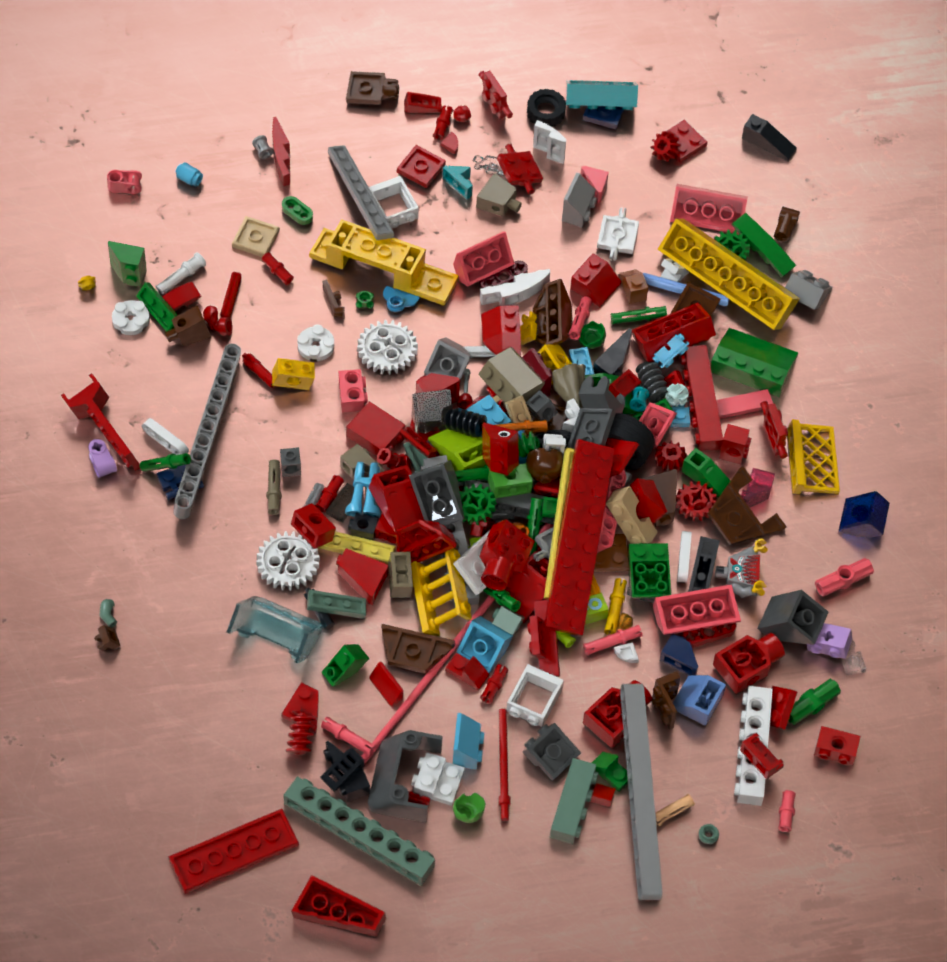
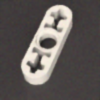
M148 418L142 424L143 430L170 452L176 455L189 452L187 445L152 418Z
M682 531L677 582L687 583L692 532Z

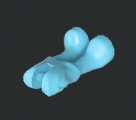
M357 462L353 481V497L351 503L345 509V514L355 517L356 513L362 514L364 486L367 487L363 514L380 518L381 509L376 505L375 499L368 489L373 475L380 473V467L377 462L371 463L368 478L364 477V462Z

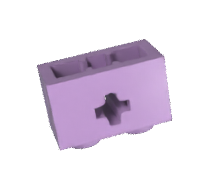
M824 623L814 645L807 644V649L815 654L822 653L833 658L840 657L846 659L852 642L851 629Z

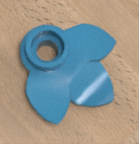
M386 286L383 291L387 307L392 312H400L405 307H412L420 298L399 289L394 290L390 286Z

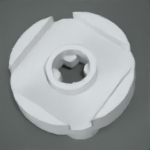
M129 300L118 302L115 305V309L112 312V322L115 329L120 330L122 334L136 335L141 333L145 326L149 325V311L142 301ZM129 315L135 316L133 317V320H129V318L126 317Z
M319 324L306 328L297 337L298 351L307 360L317 359V361H322L333 353L334 337L329 330ZM314 341L319 342V346L312 344Z

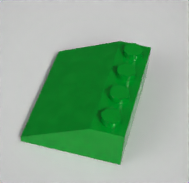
M728 328L711 360V373L760 391L768 389L769 394L780 397L798 352Z

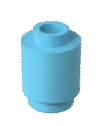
M186 162L179 164L175 170L176 178L190 186L194 185L197 187L203 179L201 171Z

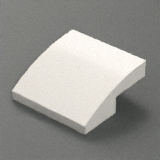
M537 120L534 126L533 148L547 152V159L564 164L566 138L556 129Z

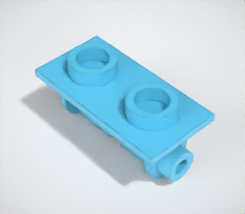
M681 333L678 336L676 334L667 342L671 349L668 351L663 346L654 354L653 359L656 363H662L660 365L661 368L664 366L668 368L675 361L673 358L677 354L681 356L689 349L687 345L690 343L688 341L683 342L685 338Z

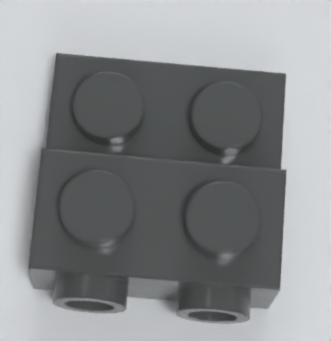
M555 723L549 726L545 724L538 730L540 735L536 739L530 738L524 744L526 748L522 751L534 766H539L551 780H554L569 766L573 758L576 759L581 754L579 749Z

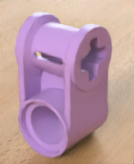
M100 439L92 440L88 446L89 458L97 477L100 478L116 472L115 461L104 441Z

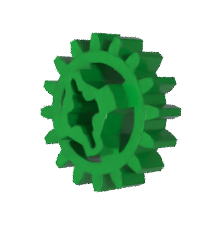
M727 230V234L721 231L720 237H714V240L745 261L746 257H749L750 244H748V238L743 239V233L737 235V230L733 233Z
M472 484L470 489L465 486V491H460L464 514L462 522L467 520L468 524L471 525L475 521L479 525V521L482 520L486 523V517L492 518L491 512H496L495 505L497 502L494 493L490 492L489 487L483 489L482 484H479L478 488H475V485Z

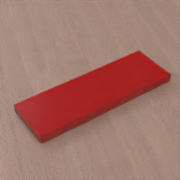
M281 808L168 856L184 893L187 894L299 846V842Z

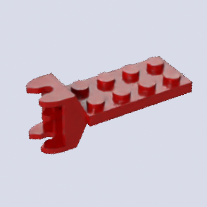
M91 373L89 376L93 383L70 399L64 393L61 396L78 420L91 417L128 468L132 466L137 471L140 469L139 462L101 412L109 396Z

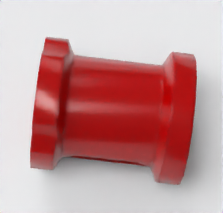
M382 448L377 454V461L382 465H387L390 469L398 468L402 462L401 456L397 453H392L388 448Z

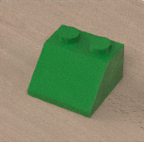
M108 241L110 265L118 277L127 285L141 287L147 270L145 249L143 247Z

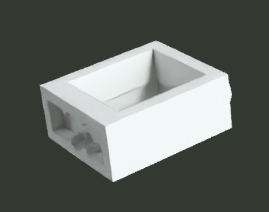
M401 176L369 187L391 228H396L399 225L418 219L419 207ZM399 193L408 209L387 217L378 201Z
M527 664L507 702V712L515 718L520 717L527 720L533 726L543 727L563 689L564 680ZM527 682L553 692L542 714L516 704Z

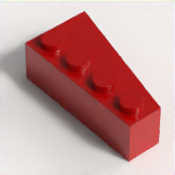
M313 875L309 878L291 910L293 918L374 937H377L386 921L384 911Z

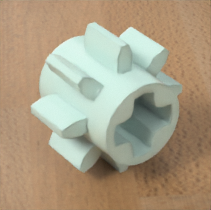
M671 384L666 388L668 392L665 397L670 405L677 407L678 405L683 406L688 402L686 398L689 397V392L683 384Z

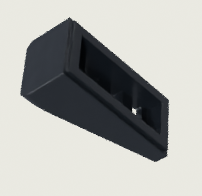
M350 747L320 778L335 792L364 767V759ZM343 764H346L350 769L347 770ZM339 769L344 775L341 776L336 770ZM330 775H333L338 781L335 782Z

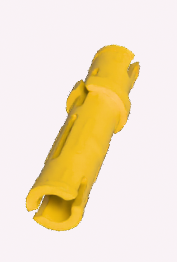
M622 578L615 579L613 593L610 594L609 599L611 602L604 633L607 635L609 631V635L617 632L622 603L625 601L624 592L627 585L625 579L621 583Z

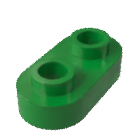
M288 196L282 200L283 212L297 223L307 225L312 222V209L298 198Z

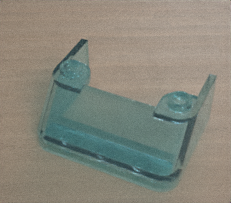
M252 596L236 604L226 633L231 634L238 631V634L245 638L254 635L260 636L289 649L291 657L295 659L294 662L300 663L308 658L322 633L324 625L267 599Z

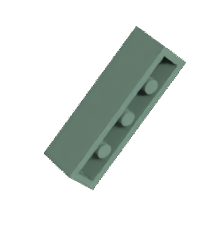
M575 758L572 759L552 823L550 838L574 844L575 837H580L582 826H579L581 819L585 820L588 808H585L586 801H591L593 790H590L592 784H596L598 773L595 772L596 764Z

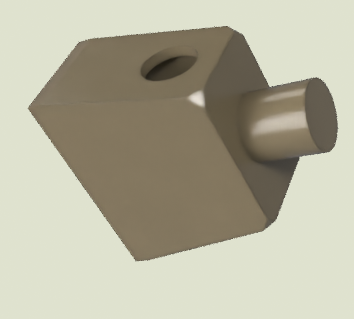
M494 173L477 195L476 207L504 216L508 209L518 212L522 202L516 200L517 189Z

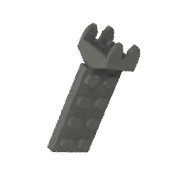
M588 376L583 381L579 391L583 408L579 410L567 448L575 449L576 440L578 439L603 446L606 445L615 414L622 413L625 406V397L622 394L615 397L608 390L609 380L606 376L599 380L596 387H593L594 380L592 376Z

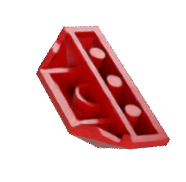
M498 305L482 313L483 344L495 355L512 347L521 356L519 305Z
M418 520L396 531V552H410L411 563L415 561L418 563L453 549L457 545L454 535L446 526L439 522Z

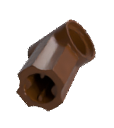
M782 207L774 233L777 241H789L793 227H796L800 211Z

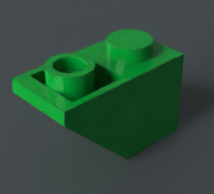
M359 644L344 645L323 669L322 674L332 687H335L359 672L370 658Z

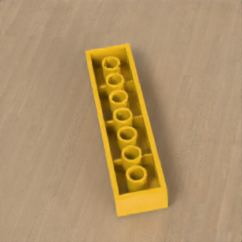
M675 219L657 249L773 330L783 327L800 299L685 219Z

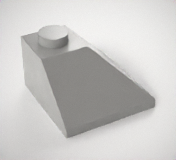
M447 337L438 339L424 373L427 375L436 373L458 377L461 381L471 355L462 345Z

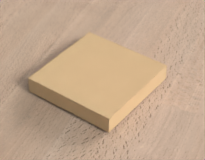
M245 216L232 242V247L263 257V255L270 251L280 229L278 226Z

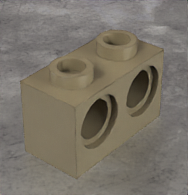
M391 552L388 562L391 598H410L413 588L410 552Z

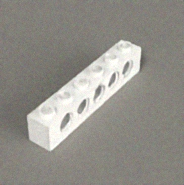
M748 686L747 693H743L742 704L746 706L745 711L742 710L740 722L744 723V729L740 728L739 740L744 741L754 733H758L760 741L768 748L772 688ZM753 707L759 708L760 711H755V710H753L752 708H753ZM751 725L757 726L758 729H753ZM739 746L737 758L741 759V764H737L736 777H739V783H735L734 795H738L737 803L762 806L765 777L754 765L747 763L749 760L740 751L741 747ZM750 779L754 781V783L750 784L746 782V780Z

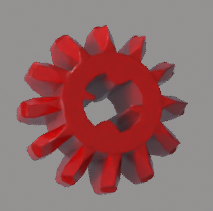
M662 131L661 134L657 133V139H652L654 145L650 146L654 150L653 156H657L658 160L666 162L670 158L676 159L675 153H680L677 150L681 146L680 143H677L679 138L673 132Z
M671 440L669 444L663 442L662 446L657 447L654 458L657 461V467L662 466V471L676 469L678 472L680 467H683L687 453H685V447H680L679 442L673 444Z

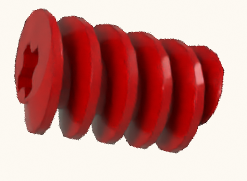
M292 711V713L297 715L291 717V721L296 724L289 726L294 732L288 733V736L293 740L287 741V745L292 748H288L285 751L292 754L305 755V753L312 751L306 746L313 744V741L309 740L308 737L314 736V733L310 732L309 729L316 726L310 722L317 720V718L310 713Z

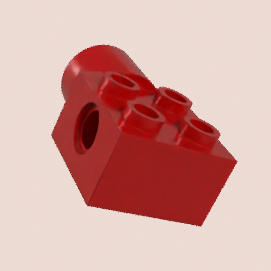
M507 519L492 525L479 555L485 565L481 581L485 586L496 591L505 590L511 577L523 571L535 542Z
M768 633L758 640L746 635L717 652L714 657L713 666L733 692L738 694L748 688V686L767 677L771 664L784 657L785 651L782 643L773 633Z
M632 680L629 684H642V683H640L639 681H636V680ZM644 686L645 704L647 706L652 701V696ZM611 687L584 712L583 724L611 749L624 738L621 689Z

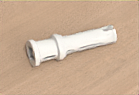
M194 253L190 260L184 261L177 271L155 286L158 293L163 296L184 278L193 276L196 270L206 266L205 259L200 253Z

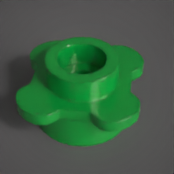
M361 291L356 294L357 308L367 307L371 309L374 307L372 302L374 298L373 293Z

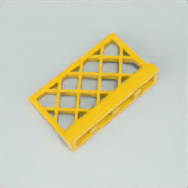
M792 419L787 427L792 494H800L801 491L839 494L834 427L800 424L799 420ZM802 430H807L812 436L807 439L802 434ZM828 432L829 438L825 440L819 433ZM814 437L822 443L818 448L811 442ZM806 444L813 450L810 455L803 450ZM824 446L831 453L828 457L820 450ZM818 454L823 461L819 464L812 456ZM809 461L815 468L810 471L805 467V462ZM824 463H827L832 467V471L830 473H828L822 467ZM816 470H819L825 476L822 480L813 474ZM810 477L817 484L809 486L806 483V479ZM828 478L834 484V488L827 487L823 482Z

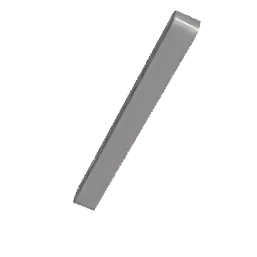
M228 344L223 351L191 449V463L186 465L175 498L173 513L179 519H186L190 516L239 365L241 348L237 344Z
M622 684L620 696L639 900H661L662 882L643 684Z

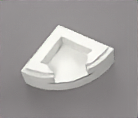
M633 642L614 647L615 654L621 660L628 663H638L639 658Z

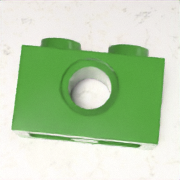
M526 463L519 464L509 475L492 472L490 469L488 474V483L495 499L531 493L533 480L527 470Z

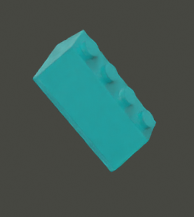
M566 80V105H570L569 108H580V105H585L588 109H598V106H605V109H616L617 106L623 107V110H633V107L638 105L637 82Z

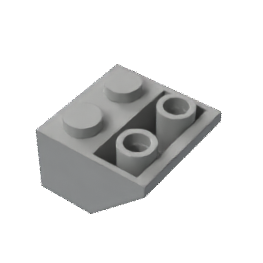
M803 270L792 273L785 288L800 298L799 302L815 310L820 308L833 287L829 285L827 280L823 278L817 279L813 277V273Z

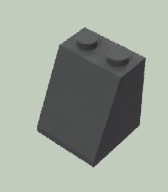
M797 590L771 597L757 629L764 635L773 633L780 641L814 645L829 612L803 590Z

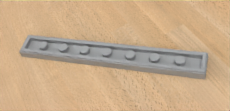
M346 146L328 147L329 156L375 239L394 238V232Z

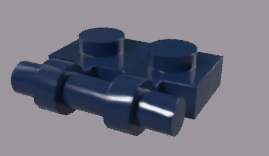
M186 465L156 473L163 492L171 490L165 493L167 500L176 498ZM202 480L199 489L204 488Z

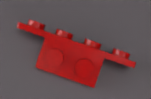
M548 599L535 601V616H529L530 623L527 625L528 632L531 635L529 649L531 654L539 659L540 670L559 677L556 630L544 628Z

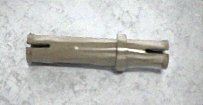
M279 460L269 461L268 492L266 493V498L268 499V513L271 515L279 514L280 499L282 498V493L280 492Z

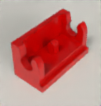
M754 733L742 741L740 751L766 779L784 767L783 760H778L760 741L758 733Z

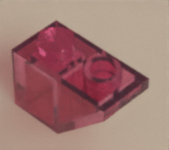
M757 468L752 469L750 476L753 480L747 484V490H742L741 494L749 508L769 499L775 473Z

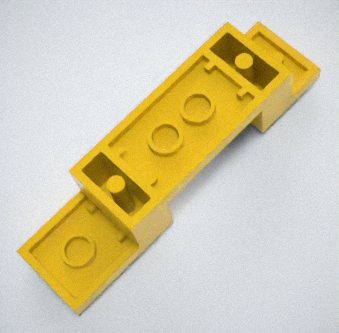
M343 219L340 220L335 231L323 228L309 252V258L343 269L348 259L352 258L394 273L393 288L445 306L459 278L457 274L426 264V249L396 238L376 240L370 229Z

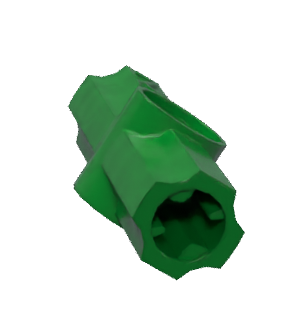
M829 679L817 688H811L804 692L799 700L794 703L788 722L795 725L810 714L815 715L821 711L827 702L841 693L838 683L835 680Z

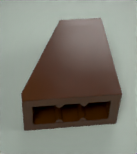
M676 469L643 478L654 481L667 509V513L655 523V527L665 526L674 521L677 487Z

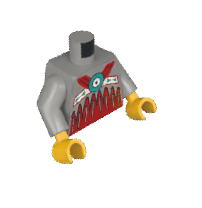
M758 539L755 542V546L753 545L730 556L727 567L716 566L715 577L726 578V585L732 584L733 592L741 598L757 596V594L763 596L765 594L763 588L767 586L763 581L759 580L760 554L758 552L766 553L768 551L766 546H762L767 542L764 539Z

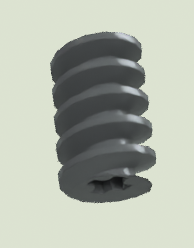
M643 362L639 364L635 371L642 382V386L649 391V401L651 403L661 401L668 392L666 388L668 387L667 382L664 381V376L661 375L662 371L659 369L658 363Z

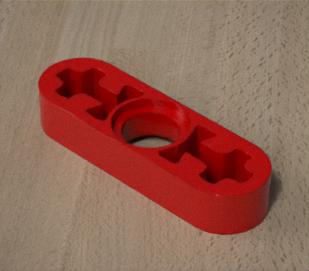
M736 623L727 624V626H731L730 630L726 627L724 628V625L686 631L683 632L682 637L690 642L692 648L734 635L737 625ZM711 629L715 634L713 636H706L703 631ZM690 635L691 638H694V641L687 639V637Z

